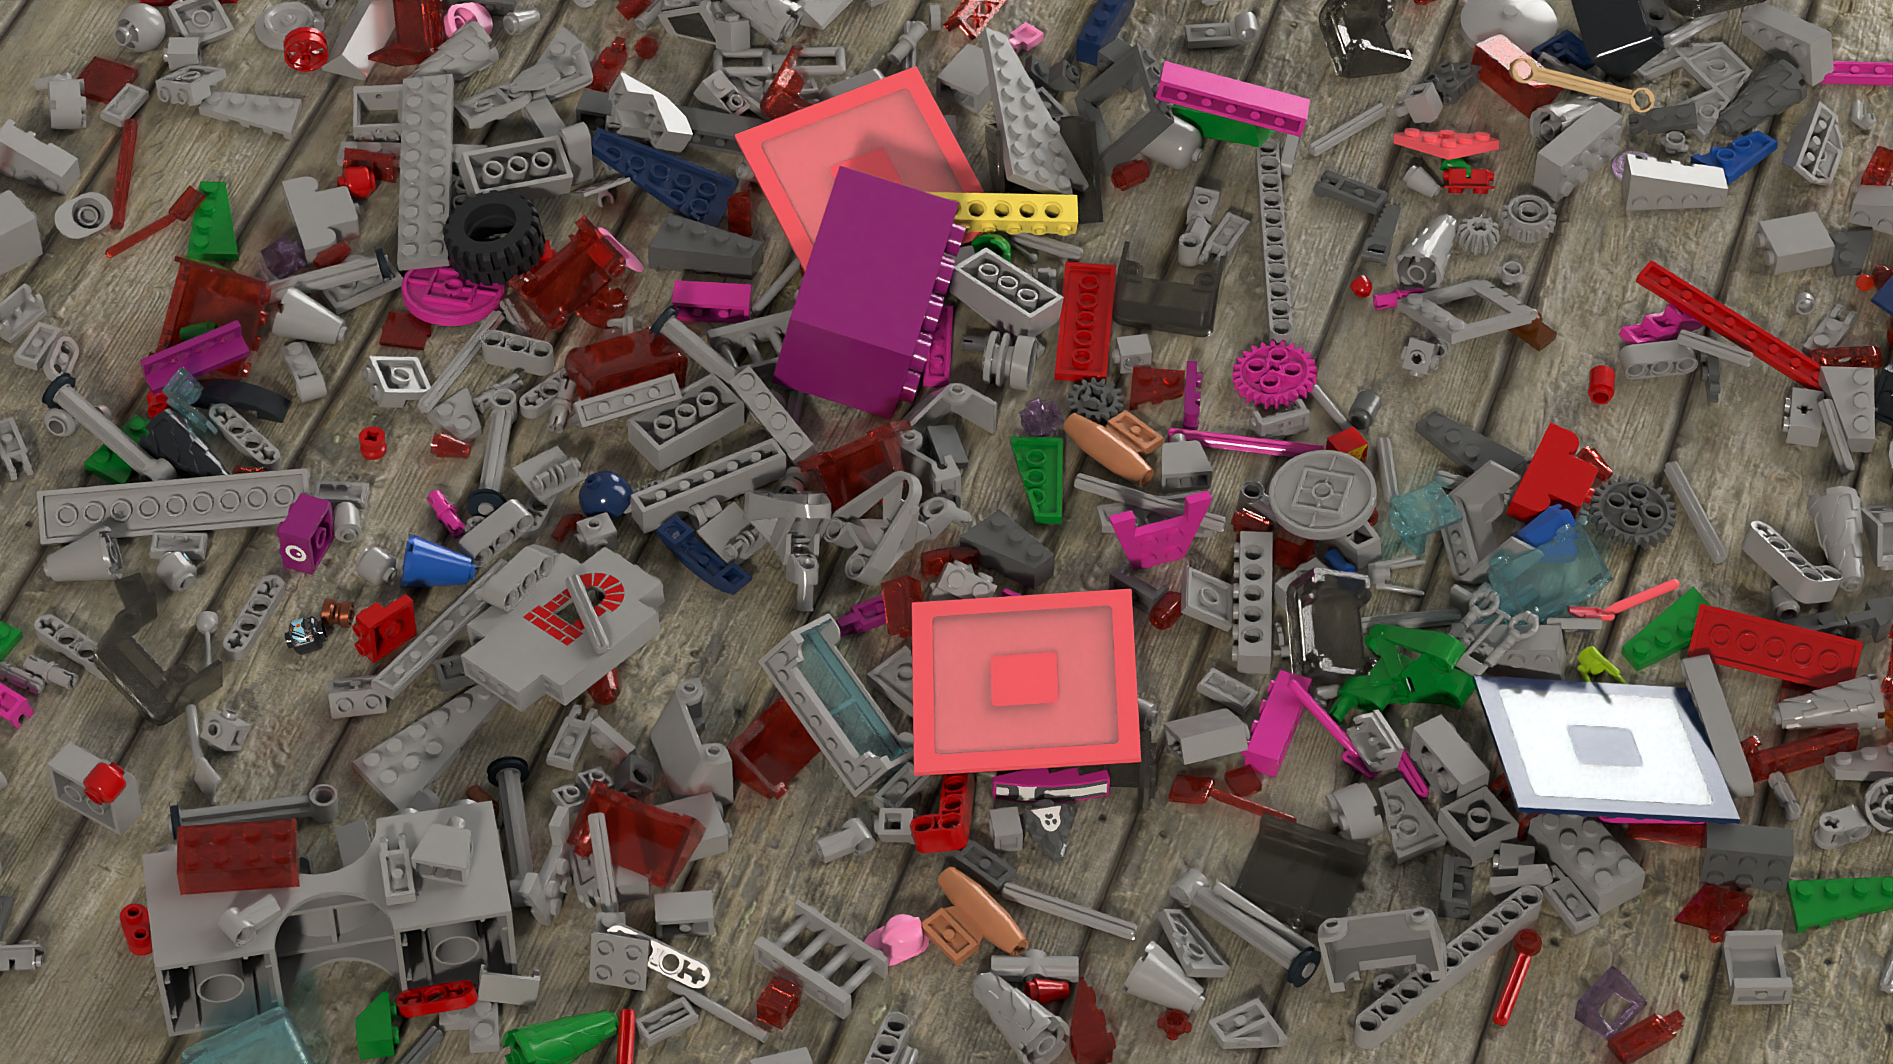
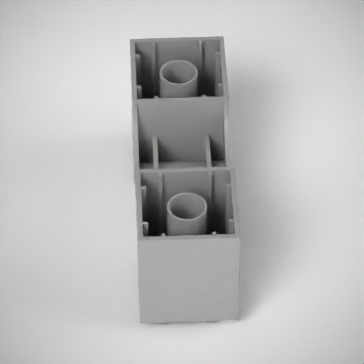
M463 799L451 803L447 808L421 812L416 809L405 808L395 811L389 817L376 818L375 836L366 852L347 867L325 874H301L279 866L266 854L259 837L245 839L235 835L226 836L215 844L190 848L182 845H168L161 848L157 853L142 855L154 966L169 1037L286 1018L287 1002L298 982L313 970L339 961H359L379 967L396 981L401 992L408 989L461 980H469L474 984V987H477L481 963L487 964V972L518 976L512 910L492 800L477 803L473 800ZM457 816L462 818L466 822L464 829H468L472 833L473 842L468 885L464 886L413 876L416 902L387 906L379 852H381L379 837L386 836L389 844L388 851L399 849L397 845L398 834L404 833L406 848H409L411 861L412 854L430 825L435 823L447 826L450 817ZM266 893L268 895L271 894L281 908L282 916L257 930L255 937L247 945L242 947L235 946L217 925L219 917L230 908L242 909Z

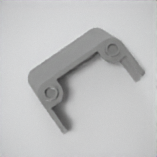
M952 383L926 395L875 445V459L894 472L904 471L915 475L920 480L922 488L934 493L935 477L932 473L931 465L932 462L936 463V461L918 452L922 446V438L924 437L926 427L936 426L952 411L993 434L996 432L997 402L962 383Z
M1492 460L1485 463L1439 502L1436 509L1453 577L1465 585L1512 580L1543 556L1542 551L1513 536L1498 547L1491 522L1503 512L1504 500L1502 494L1521 478L1519 474Z

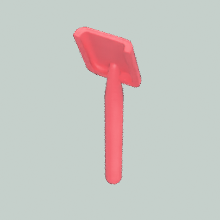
M1671 579L1615 602L1605 609L1567 606V612L1577 618H1600L1602 621H1612L1615 618L1614 614L1677 589L1680 584L1677 579Z

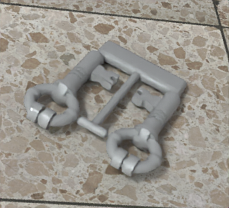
M1491 588L1481 590L1472 595L1469 601V612L1448 633V635L1463 641L1464 644L1469 646L1471 644L1470 640H1475L1474 635L1466 633L1471 624L1477 619L1489 616L1494 612L1500 615L1471 645L1456 665V667L1471 676H1481L1488 667L1492 668L1516 642L1535 636L1539 628V617L1530 611L1520 613L1511 618L1510 615L1498 609L1500 594ZM1481 597H1485L1493 602V605L1486 610H1482L1475 604ZM1504 618L1509 621L1507 627L1508 635L1496 648L1490 647L1485 642L1482 644L1483 648H1478L1479 653L1487 655V658L1484 660L1485 664L1469 656ZM1523 620L1532 625V628L1526 633H1520V631L1514 629V626L1518 621Z

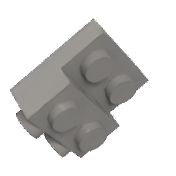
M178 0L168 7L167 16L177 35H181V37H199L200 47L234 34V28L218 0Z
M189 64L155 82L159 100L162 102L170 101L172 104L188 103L189 106L201 104L203 99L211 96L210 88L216 86L217 82L227 77L225 68Z
M370 356L366 367L362 370L363 382L370 385V399L376 401L379 408H403L406 400H421L431 387L418 357Z
M954 560L953 564L948 562L944 565L928 602L992 598L997 585L992 583L993 578L982 572H979L976 576L968 572V565Z

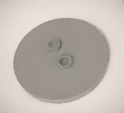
M1316 450L1295 456L1277 470L1269 486V505L1276 521L1290 533L1313 540L1335 539L1356 531L1370 518L1377 501L1375 479L1367 466L1349 454L1333 450Z

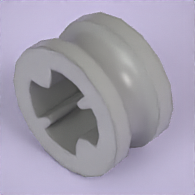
M1391 974L1378 975L1373 982V997L1377 1000L1399 983L1397 978ZM1385 986L1390 987L1386 989V991L1381 990V988H1385Z

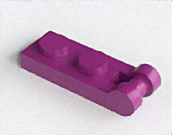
M1187 361L1183 429L1198 430L1199 420L1197 418L1200 415L1201 391H1196V388H1201L1202 372H1197V361Z

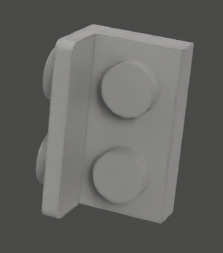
M377 675L328 680L331 718L337 719L385 713L387 711L385 695L371 688V681Z

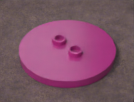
M451 261L450 266L408 270L401 285L402 299L405 307L417 318L442 326L467 325L488 317L493 310L496 311L498 309L499 303L504 299L505 294L504 284L493 283L492 286H485L481 282L478 285L470 282L469 279L462 278L452 267Z

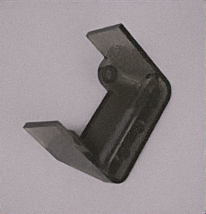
M1125 241L1117 273L1112 312L1113 321L1122 326L1195 337L1211 335L1214 330L1224 286L1226 256L1221 255L1217 273L1202 272L1195 277L1193 285L1143 277L1144 268L1140 263L1129 260L1130 242Z
M152 590L115 616L93 651V662L98 670L150 724L163 726L184 713L188 704L196 705L223 686V663L218 659L198 673L186 664H176L165 671L132 636L157 618L156 593Z

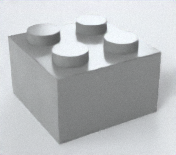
M1486 786L1439 809L1437 825L1447 837L1446 842L1458 856L1472 861V866L1469 868L1493 857V853L1499 854L1500 843L1516 844L1519 823Z

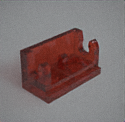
M356 148L344 149L343 169L366 166L370 172L374 173L375 180L396 183L400 156Z
M904 575L881 583L888 634L891 636L900 634V638L912 636V603L923 602L920 581Z

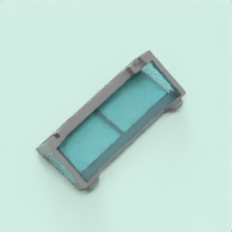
M828 613L790 632L758 662L855 798L914 759V735L910 731H905L901 734L896 732L839 652L835 644L840 639V629Z

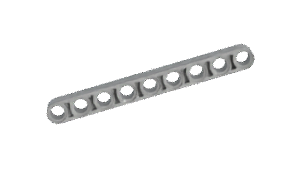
M1533 885L1520 887L1446 945L1447 979L1432 980L1428 970L1424 969V972L1418 973L1416 969L1363 1010L1356 1017L1353 1037L1355 1044L1366 1050L1378 1046L1535 922L1540 915L1543 899L1542 891Z

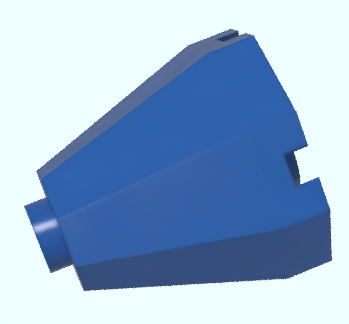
M1560 504L1547 508L1514 536L1542 551L1543 556L1535 562L1567 563L1575 560L1582 551V545L1576 544V539L1581 537L1580 530L1571 512L1568 509L1560 510L1562 508Z

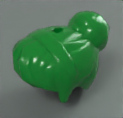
M983 234L974 238L971 242L975 254L984 248H988L1006 261H1011V246L1007 239L1000 234Z

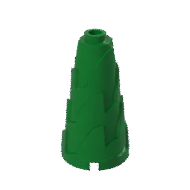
M605 1009L594 1013L580 1014L573 1017L566 1016L548 1022L535 1023L509 1030L504 1033L502 1039L503 1048L510 1046L511 1053L505 1055L507 1064H570L580 1058V1055L616 1035L619 1026L618 1018L615 1013H610Z

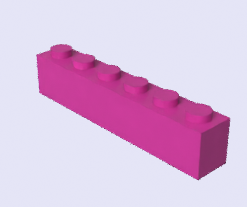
M1164 61L1155 95L1157 100L1301 137L1305 127L1310 99L1167 61Z

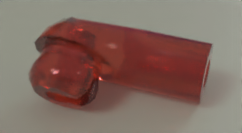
M579 513L564 515L552 532L551 537L559 542H563L568 532L577 530V522L584 520L585 517Z

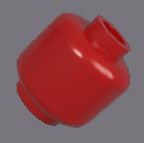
M366 166L347 167L343 169L342 176L337 177V187L346 186L351 199L369 198L371 192H375V176Z
M103 762L98 763L83 780L85 795L98 805L103 803L111 804L126 788V781L123 777L125 772L114 762H111L110 765Z

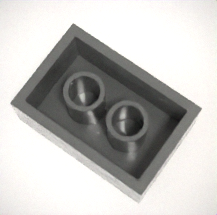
M1707 822L1699 855V883L1785 891L1794 857L1793 829Z

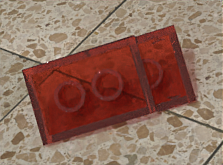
M1501 33L1477 43L1471 65L1482 66V69L1477 72L1480 76L1479 80L1528 119H1530L1533 111L1538 110L1537 108L1551 104L1563 88L1533 80L1527 83L1513 80L1509 73V67L1517 58H1528L1536 66H1543ZM1520 61L1515 68H1517L1518 75L1525 79L1530 75L1531 67L1526 61Z

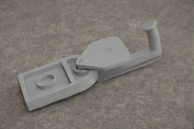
M580 43L571 49V54L575 55L578 61L580 72L561 79L560 73L551 64H539L522 71L512 83L497 86L453 104L455 113L470 129H478L484 127L490 121L508 117L510 113L525 107L531 100L545 96L548 101H552L590 85L593 81V73L584 50V45Z

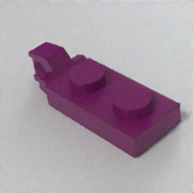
M899 589L850 607V611L845 613V616L836 619L840 629V637L853 634L854 632L856 634L908 616L911 614V607Z

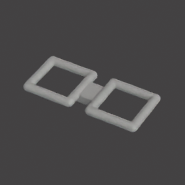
M798 47L787 49L786 55H772V51L769 48H749L735 52L716 49L713 52V73L720 69L726 77L770 76L771 73H787L790 76L843 75L846 72L845 50L843 47ZM796 57H835L836 65L796 66ZM762 58V66L723 67V59Z

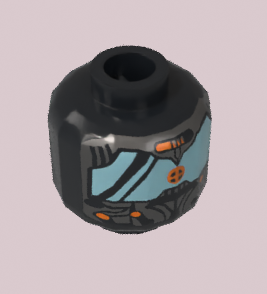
M308 616L290 622L289 632L285 633V640L289 649L294 648L297 654L304 655L321 650L324 642L327 641V633L322 620L318 621L316 617Z

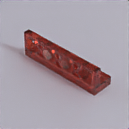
M963 0L943 26L949 32L960 27L971 40H974L1006 0ZM980 3L986 4L987 14L980 13ZM968 18H975V30L966 22Z
M1857 727L1848 730L1838 728L1746 754L1745 758L1752 780L1756 783L1769 779L1771 773L1780 771L1784 775L1822 764L1826 756L1835 755L1838 752L1856 751L1860 732Z

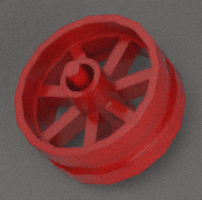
M300 27L290 31L285 36L283 41L284 59L289 67L296 71L310 72L321 68L328 59L327 38L321 31L311 27Z

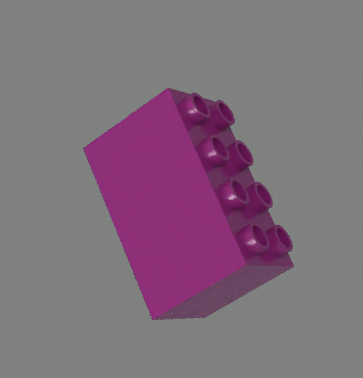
M839 166L790 316L772 383L891 420L898 400L912 404L921 374L910 371L908 368L923 372L933 336L921 332L920 329L931 333L935 332L944 297L934 294L932 291L946 295L956 259L944 256L943 253L957 257L966 229L965 226L953 223L959 202Z

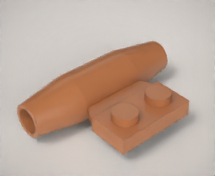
M1127 410L1108 420L1106 427L1076 413L1071 414L1065 420L1063 430L1086 454L1112 473L1140 487L1146 486L1151 481L1154 470L1140 455L1146 456L1161 447L1164 437Z
M949 867L940 874L937 883L953 906L941 907L921 922L923 933L956 966H959L976 953L984 938L1010 956H1019L1028 946L1027 938L1011 915L980 884L955 867Z

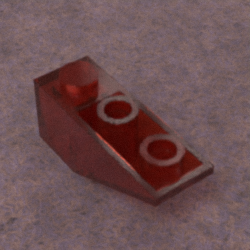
M1083 976L1079 977L1070 1027L1069 1049L1076 1064L1111 1063L1113 1050L1116 1049L1115 1038L1112 1032H1107L1104 1012L1102 1009H1097L1094 989L1092 986H1087Z

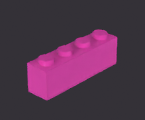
M1283 670L1279 671L1276 680L1271 679L1267 695H1269L1268 700H1262L1259 709V715L1261 716L1259 720L1255 719L1251 727L1250 735L1252 737L1250 741L1247 740L1248 750H1244L1241 753V756L1245 757V769L1277 777L1305 710L1304 704L1288 688V682L1296 680L1310 695L1312 679Z

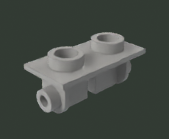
M21 940L18 942V945H7L6 942L0 941V972L10 971V960H15L16 971L37 970V967L43 966L42 955H37V953H44V949L40 944H36L34 940Z

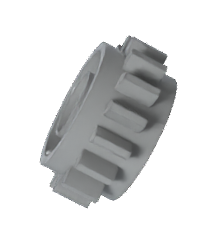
M1520 195L1513 200L1510 199L1508 205L1503 206L1500 222L1503 223L1502 229L1507 231L1508 236L1519 242L1535 243L1544 238L1547 239L1549 232H1554L1557 215H1554L1555 209L1551 208L1549 202L1536 195Z

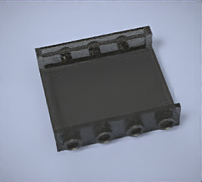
M1263 813L1256 840L1235 887L1231 886L1230 889L1279 922L1289 925L1294 929H1302L1318 935L1319 926L1325 920L1348 917L1370 864L1372 846Z

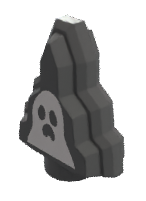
M1049 799L1039 800L1031 809L1025 810L1019 815L1022 830L1029 833L1032 841L1040 843L1043 853L1052 862L1063 861L1067 849L1065 839L1071 834L1070 825L1074 823L1073 807L1067 804H1054Z

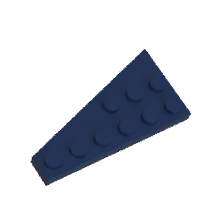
M598 127L591 140L592 154L623 176L630 177L633 183L684 218L719 228L737 187V179Z

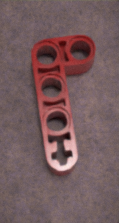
M972 772L944 774L939 814L922 815L911 821L910 830L918 852L937 853L955 851L967 845L975 791V780Z

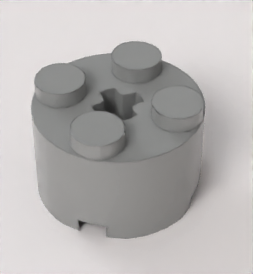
M84 79L48 81L50 129H86V114H81V111H86V97L80 95L84 94Z
M1364 782L1354 783L1325 795L1327 805L1331 810L1327 812L1328 820L1333 828L1338 826L1341 831L1338 834L1344 848L1383 833L1381 815H1376L1374 808L1377 805L1376 801Z

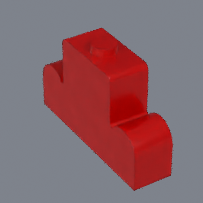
M1550 422L1512 498L1506 513L1507 516L1529 524L1547 508L1560 504L1562 506L1560 510L1568 509L1575 520L1583 503H1590L1595 489L1591 487L1597 475L1598 467L1575 457L1579 447V438L1575 433Z

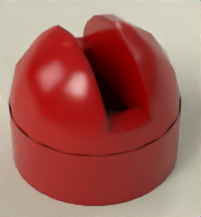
M1360 276L1353 280L1350 289L1358 298H1367L1370 296L1373 286L1367 276Z

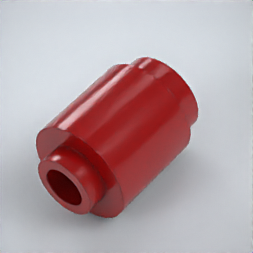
M1599 365L1593 367L1589 372L1588 395L1591 401L1596 404H1607L1614 396L1615 371L1608 366Z

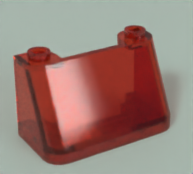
M585 215L575 222L578 231L575 236L573 233L568 236L571 242L538 271L532 274L529 270L526 273L528 277L523 279L516 274L507 282L521 302L550 330L563 327L572 314L613 278L621 276L625 271L626 260L623 255Z
M647 327L630 334L582 347H575L568 352L564 368L570 380L577 384L576 391L581 400H585L675 373L679 388L685 387L688 358L684 351L664 334L655 339V333L649 334L651 327Z
M780 696L756 721L726 747L732 760V776L768 800L772 797H775L777 800L789 790L786 784L821 751L783 696ZM822 701V703H823L824 706L827 708V710H828L829 712L832 711V710ZM837 715L833 716L836 723L843 730L847 725Z
M594 779L566 841L570 846L574 847L573 853L586 859L590 855L593 856L588 815L601 812L605 814L612 864L650 878L649 883L659 888L665 889L666 885L673 886L701 842L706 828L696 818L686 814L681 816L675 812L670 813L626 796L621 791L607 789V784Z

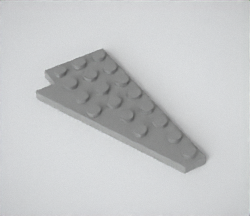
M986 27L980 35L1007 180L1042 194L1073 195L1072 188L1083 192L1089 186L1088 182L1061 136L1058 123L1051 118L1006 35Z

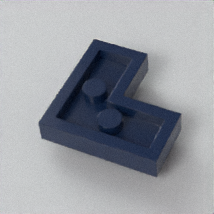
M1568 29L1532 49L1531 57L1536 61L1545 52L1561 62L1566 60L1584 71L1595 66L1586 52L1584 42Z

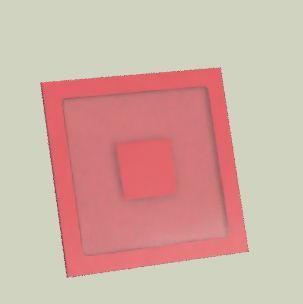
M916 66L734 135L804 272L839 166L924 192L985 193ZM971 213L972 216H980L977 213ZM969 232L964 234L960 247L970 244L974 238L983 235V233Z
M1131 589L912 603L914 776L1141 762Z

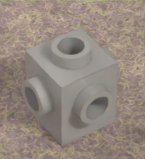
M1410 337L1408 346H1404L1402 350L1401 361H1404L1402 368L1409 369L1408 374L1423 378L1424 374H1432L1433 370H1437L1440 362V355H1437L1440 343L1419 337Z
M607 512L577 522V533L574 534L575 542L579 549L584 550L588 558L604 547L609 550L618 548L617 530Z
M223 708L222 711H210L203 721L200 737L209 741L208 745L216 750L241 751L251 725L237 718L238 714L230 709Z

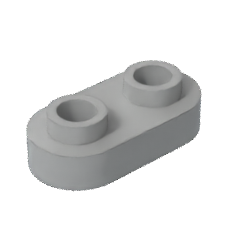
M63 336L53 342L43 365L44 373L49 380L53 381L63 373L71 374L79 355L78 345L72 338Z

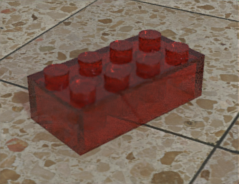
M296 818L178 826L177 878L181 895L300 887V839Z

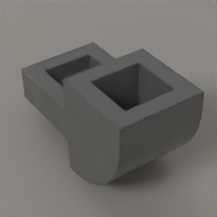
M1889 596L1867 601L1864 611L1846 615L1845 620L1849 625L1845 638L1860 639L1871 635L1875 643L1887 638L1893 625V597Z

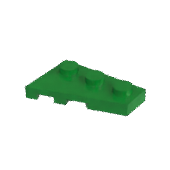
M136 414L120 430L140 446L141 434L146 438L149 434L145 427L150 421ZM105 444L84 462L85 470L112 485L127 484L132 474L135 475L136 473L132 467Z

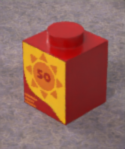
M1354 426L1327 438L1326 450L1349 454L1362 463L1366 461L1368 443Z

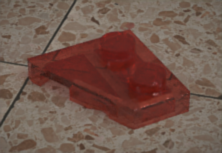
M1133 367L1129 410H1137L1138 405L1150 401L1152 405L1168 399L1173 400L1183 397L1185 371Z

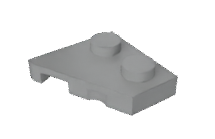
M1258 998L1208 1021L1207 1028L1222 1049L1284 1047L1288 1042L1287 1036Z

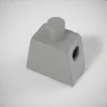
M1183 434L1172 435L1170 443L1162 445L1161 493L1211 489L1212 468L1200 442L1197 440L1186 441Z
M452 816L449 818L447 826L435 823L429 826L411 857L413 876L464 886L468 885L473 842L472 833L470 830L464 829L466 822L462 818Z

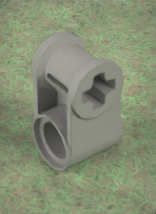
M1848 805L1842 809L1822 814L1818 822L1819 829L1814 833L1813 839L1818 847L1830 850L1865 839L1871 833L1872 828L1856 805Z

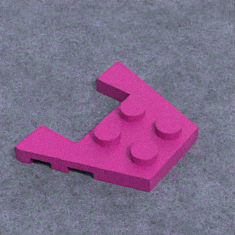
M1208 490L1185 496L1184 515L1135 528L1136 518L1132 510L1109 516V521L1133 571L1150 568L1166 562H1173L1185 557L1212 501Z

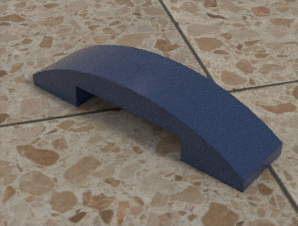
M674 515L656 529L657 535L679 561L714 588L734 595L752 581V576L732 561L730 564H727L694 537V529L678 516Z

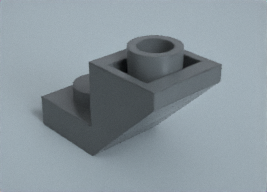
M1033 54L1026 58L1025 71L1038 88L1043 86L1046 90L1073 92L1079 90L1080 72L1065 59L1049 68L1044 61H1040Z

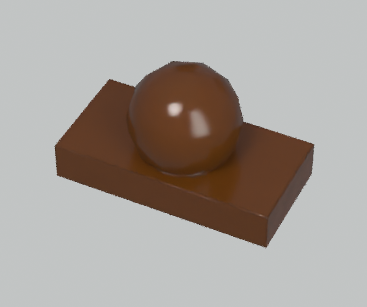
M1532 308L1538 314L1537 318L1532 320V323L1507 330L1540 352L1556 339L1557 332L1544 324L1542 314L1537 309Z

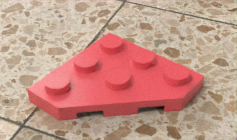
M1406 128L1404 132L1394 134L1393 143L1451 160L1499 150L1500 140L1490 137V134L1486 132L1467 134L1455 133L1451 130L1432 132L1420 131L1416 128Z

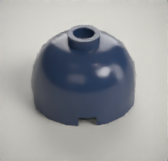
M600 471L589 475L585 479L579 490L578 498L581 509L587 518L607 512L612 521L629 507L630 502L628 498L634 492L621 475L612 471Z

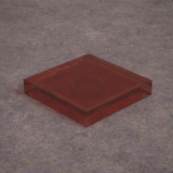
M94 56L77 78L84 79V94L80 95L108 105L127 83L133 84L139 74L138 69Z

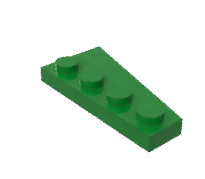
M1010 436V446L1034 523L1061 524L1063 438Z

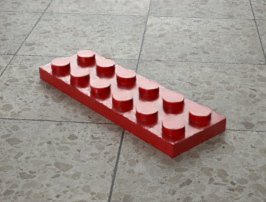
M1065 262L1062 292L1064 299L1060 314L1054 380L1081 382L1084 379L1090 383L1091 379L1095 378L1096 382L1105 379L1106 384L1116 265Z
M1700 603L1687 657L1709 654L1714 664L1823 689L1838 685L1840 682L1855 679L1863 642Z

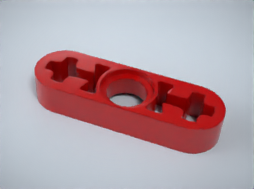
M461 980L404 990L395 997L394 1002H396L399 1015L403 1018H410L468 1008L478 1000V993L471 981Z

